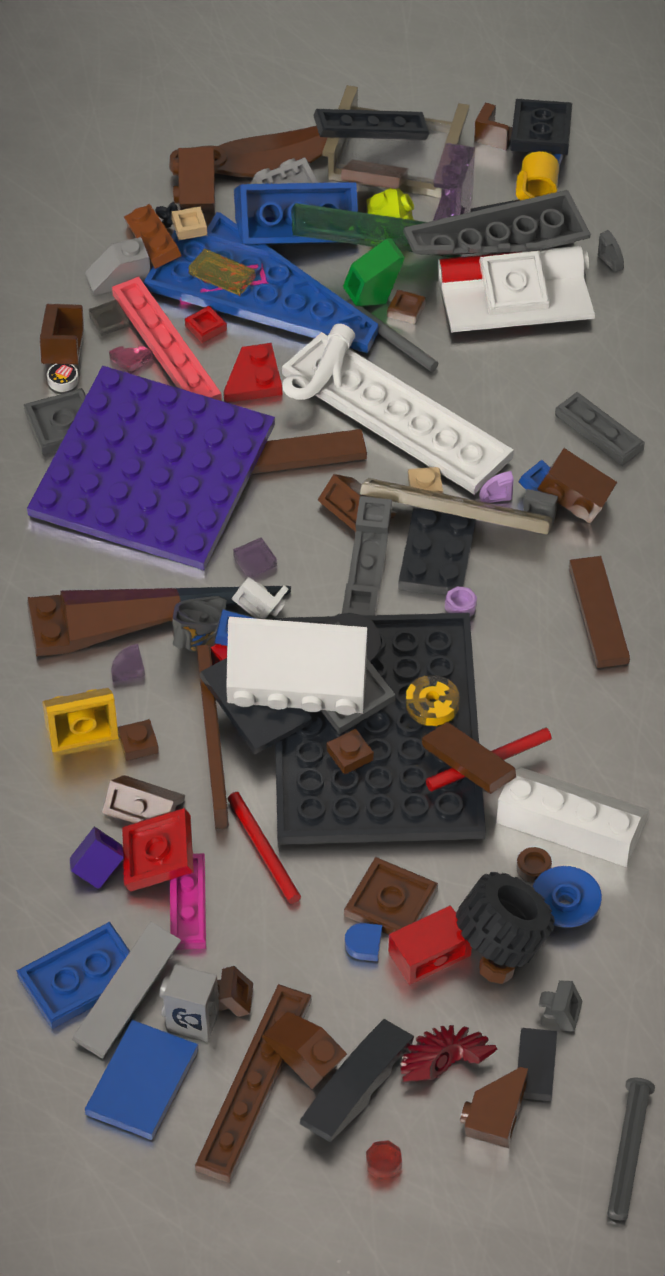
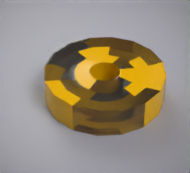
M427 675L416 679L406 691V709L409 716L416 722L426 726H438L449 722L459 710V692L456 685L449 679L437 675ZM430 699H435V700H437V701H435V702H430V701H428V700H430Z

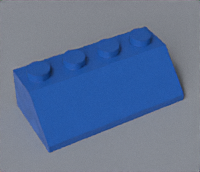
M356 182L240 184L234 189L235 220L242 245L359 242Z

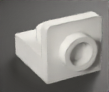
M248 577L231 599L254 618L266 619L269 614L276 617L287 602L282 597L289 589L283 585L278 593L272 596L262 584Z

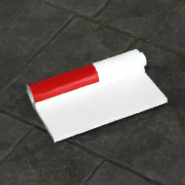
M581 246L538 250L540 251L550 302L549 308L489 315L479 263L480 257L522 252L438 259L439 283L451 332L595 319V312L584 279V269H589L588 252L582 251Z

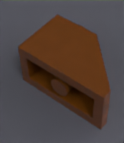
M289 1011L261 1036L311 1089L321 1082L347 1055L341 1046L322 1027Z
M519 1067L475 1091L472 1103L465 1102L460 1118V1123L465 1124L466 1136L509 1148L529 1080L528 1068Z

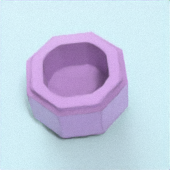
M457 586L447 592L445 600V610L447 613H470V616L475 614L477 596L470 588Z

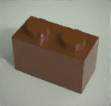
M214 147L178 148V158H173V176H179V186H173L174 203L179 204L180 210L201 206L202 213H215Z
M563 448L537 490L558 496V504L571 511L576 517L591 524L604 506L617 481Z

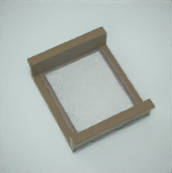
M346 86L338 109L374 110L358 107V87ZM458 103L452 122L425 118L430 132L427 140L328 137L323 149V156L328 157V180L348 182L342 181L341 171L352 159L409 168L408 178L399 187L402 192L441 198L446 176L448 177L470 105ZM356 183V184H358V185H364V186H371V187L389 189V188H386V187H380V186H373V185H367V184Z

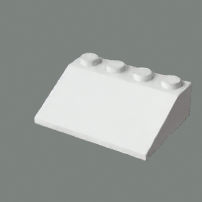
M229 617L227 703H234L241 707L262 705L278 710L288 707L300 708L307 712H318L320 710L336 711L343 715L363 713L367 664V627Z

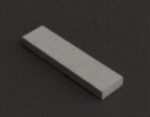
M150 921L74 1034L73 1041L104 1059L179 946L181 939Z

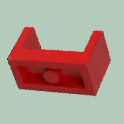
M451 905L389 934V955L409 985L471 956L472 947L462 936V930L458 928L456 923L458 920L456 912Z

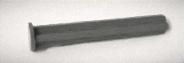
M638 1077L629 1078L625 1084L629 1095L607 1213L609 1218L620 1221L628 1218L648 1097L655 1091V1085L651 1081Z

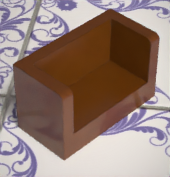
M46 304L40 334L41 364L78 365L84 334L82 305Z

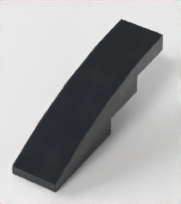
M383 1019L343 1062L301 1117L299 1124L331 1142L369 1104L371 1094L390 1076L393 1064L408 1051L409 1045L413 1043L414 1035Z

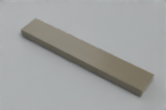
M373 478L366 479L362 483L360 495L391 499L397 503L546 535L551 530L553 520L550 516Z

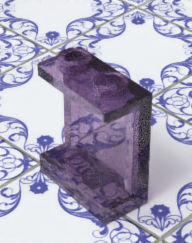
M452 143L445 144L433 180L434 187L443 189L433 221L469 212L473 200L475 147Z

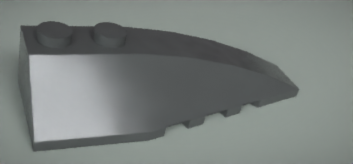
M568 190L405 227L403 230L413 253L419 255L538 251L589 239L591 236Z

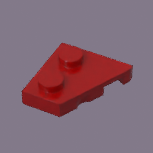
M272 343L241 347L223 391L224 402L232 403L283 395L282 383Z

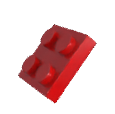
M185 808L122 827L124 885L130 892L194 873L191 815Z

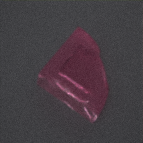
M120 346L109 351L110 359L130 374L153 359L152 351L143 346L125 349L124 346Z

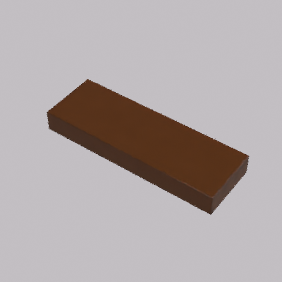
M449 722L444 723L422 737V745L426 750L490 794L516 778L515 767Z

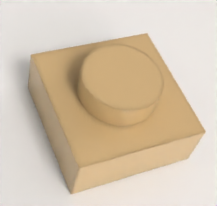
M201 206L172 211V221L178 241L207 235V225Z
M438 467L408 469L410 487L443 493L441 474Z

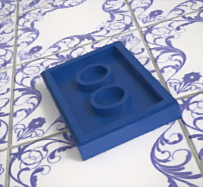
M109 921L16 970L17 977L50 1027L54 1029L93 1008L130 950Z
M132 1020L85 1107V1115L153 1140L198 1053V1044Z

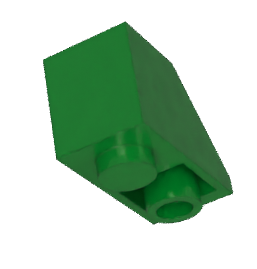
M392 238L385 239L351 264L343 288L355 306L387 303L405 259Z

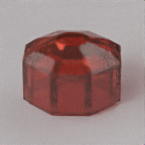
M389 1140L374 1142L366 1151L368 1172L379 1180L394 1178L402 1168L400 1148Z

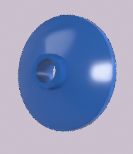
M572 866L553 867L540 874L532 886L538 894L542 895L545 903L550 906L551 914L555 919L554 926L572 928L586 924L596 916L601 906L602 894L599 884L594 877L580 868ZM568 901L571 904H562L560 902Z

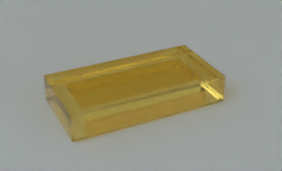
M205 248L189 265L190 275L238 296L256 278L254 269Z

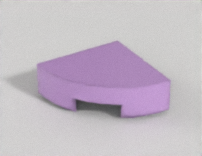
M512 471L498 474L489 479L480 490V501L494 503L512 500L514 482Z

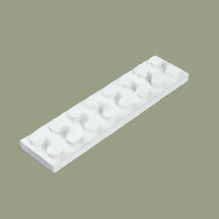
M321 332L282 366V375L285 377L300 375L310 383L328 343V336ZM350 349L346 350L341 369V385L336 387L333 375H331L323 388L315 394L318 398L429 467H438L440 474L472 494H476L489 479L494 477L513 459L514 449Z

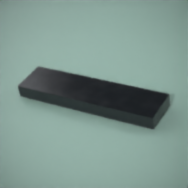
M316 109L313 115L320 137L427 140L430 134L423 112Z

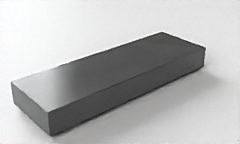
M578 392L566 399L555 409L556 416L622 466L644 450L645 442Z

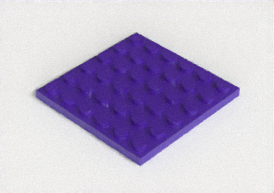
M102 365L27 507L28 516L205 570L275 426V417Z

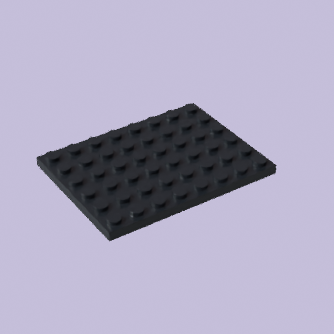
M470 613L363 615L371 620L380 632L381 651L375 659L373 666L395 693V701L341 734L336 731L321 710L318 712H308L312 717L310 725L275 743L278 845L485 839L483 788L467 777H464L432 792L428 789L425 781L427 778L452 768L426 750L422 745V737L441 725L426 726L418 723L417 720L420 716L415 713L413 706L406 707V691L416 679L419 678V686L428 683L429 687L436 686L437 681L448 687L450 680L456 685L459 692V710L449 723L479 743ZM333 616L272 618V620L323 624ZM445 692L446 696H442V697H443V698H446V697H448L449 695ZM430 699V700H428V701H430V702H435V701H437V700H435V699ZM419 705V706H420V709H421L424 713H427V714H430V715H435V714H436V713H428V710H429V709L426 707V705ZM357 729L374 752L373 761L344 775L327 752V742Z

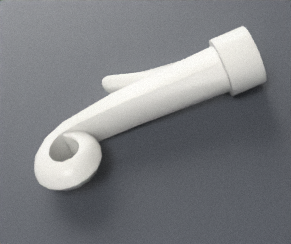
M335 324L327 337L328 343L310 383L300 375L287 376L282 384L286 395L295 400H305L313 397L328 382L331 375H333L335 386L339 387L341 385V369L344 355L355 338L354 331L344 324ZM298 384L302 388H296L293 385Z

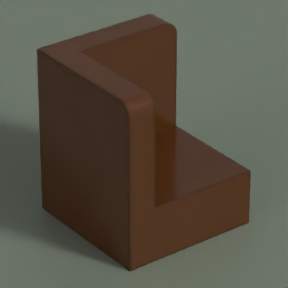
M485 102L475 120L474 142L507 151L511 143L512 127L495 122L496 105Z

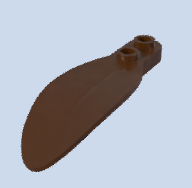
M317 126L282 133L242 138L219 146L208 145L200 147H214L215 173L237 177H254L257 172L269 168L270 171L279 168L283 162L292 158L296 161L306 158L308 164L314 162L323 155V149L328 137H320ZM178 149L170 155L169 169L172 173L173 158H178Z

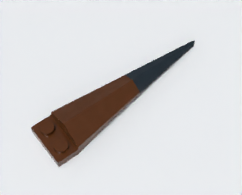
M283 586L264 587L272 596H275ZM286 586L289 590L285 595L291 592V586ZM240 587L62 590L60 595L28 597L27 607L36 656L69 654L124 634L172 621L175 605L184 600L219 596L227 600L226 607L237 605L231 598Z

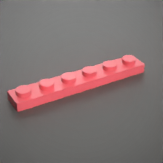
M139 276L113 286V297L176 387L222 401L220 390Z

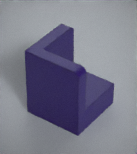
M94 826L71 855V872L94 887L101 888L124 858L122 844Z

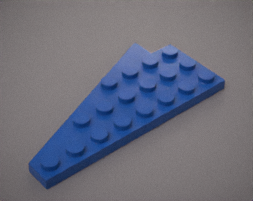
M216 212L210 222L206 236L178 241L176 231L174 230L171 237L178 246L182 256L156 269L152 267L144 280V285L149 292L178 300L181 298V301L202 307L210 306L216 311L312 338L317 337L321 332L328 336L335 324H344L355 333V338L350 348L365 353L369 352L379 330L378 323L266 244L242 245L237 224L220 212ZM263 264L266 281L269 284L250 286L251 281L261 280L260 272ZM258 265L257 269L243 270L241 268L243 266ZM238 267V271L221 273L218 271ZM234 273H240L242 275L231 278V275ZM211 278L213 283H206L202 279ZM244 283L247 285L245 287L230 288L232 284ZM226 285V289L201 292V289L213 290Z

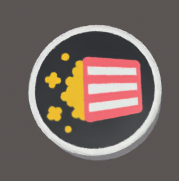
M54 364L47 371L48 384L55 391L67 392L74 389L78 384V371L72 364Z

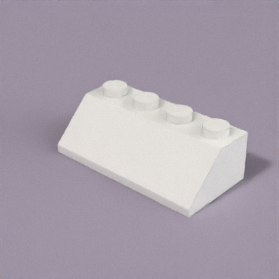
M520 767L516 770V778L505 784L498 799L497 823L627 867L650 810Z

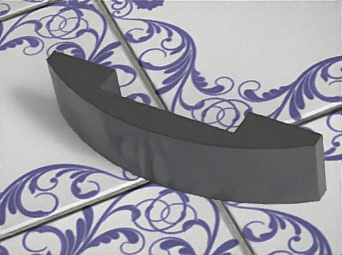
M360 496L355 540L342 614L376 615L388 542L392 508L391 499Z

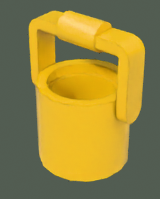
M540 151L532 152L525 156L522 160L521 171L517 176L516 197L521 201L557 192L558 160L553 155Z

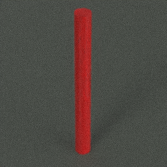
M545 727L491 752L506 760L550 741L552 736L549 729ZM450 768L427 778L425 781L428 789L432 792L465 776L454 768Z
M231 793L227 798L228 802L289 904L298 902L301 899L300 893L240 793Z

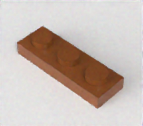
M150 204L136 208L132 213L124 216L134 237L142 238L149 260L155 269L182 256L178 246Z

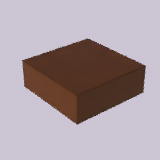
M398 289L387 309V317L416 325L426 305V297Z

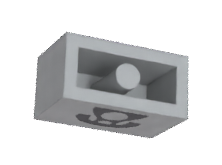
M175 964L171 976H165L160 988V998H164L161 1015L166 1018L167 1032L208 1043L219 1015L217 975Z

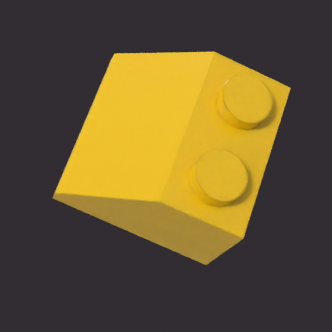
M109 688L91 689L83 693L57 696L42 701L52 753L119 739L115 699Z

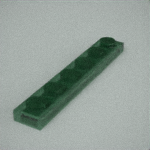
M295 203L291 208L292 232L295 236L372 247L377 246L387 238H392L401 251L408 252L413 251L403 232L404 228L426 223L423 221ZM436 255V256H443V257L455 258V257H461L462 255Z

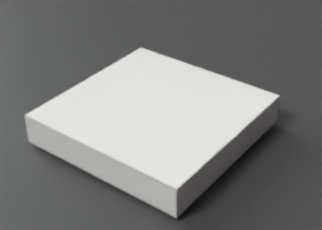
M540 251L480 257L479 263L489 315L549 308L550 302Z

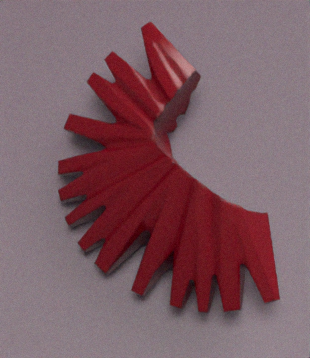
M449 1025L448 1030L445 1026H440L441 1032L436 1028H432L433 1034L426 1031L424 1036L419 1035L416 1041L420 1045H409L408 1050L411 1053L403 1055V1061H401V1066L403 1067L400 1068L401 1074H405V1076L402 1077L403 1082L434 1080L438 1075L446 1072L455 1061L463 1058L464 1061L468 1060L469 1063L479 1064L497 1050L496 1045H485L489 1039L487 1036H482L481 1032L468 1035L469 1027H462L456 1036L454 1025Z

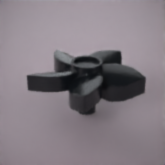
M173 201L168 207L158 206L155 209L158 217L163 219L162 223L165 228L171 227L173 223L172 211H178V207Z

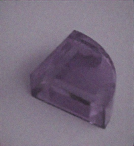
M138 644L126 647L115 657L111 667L112 682L145 676Z

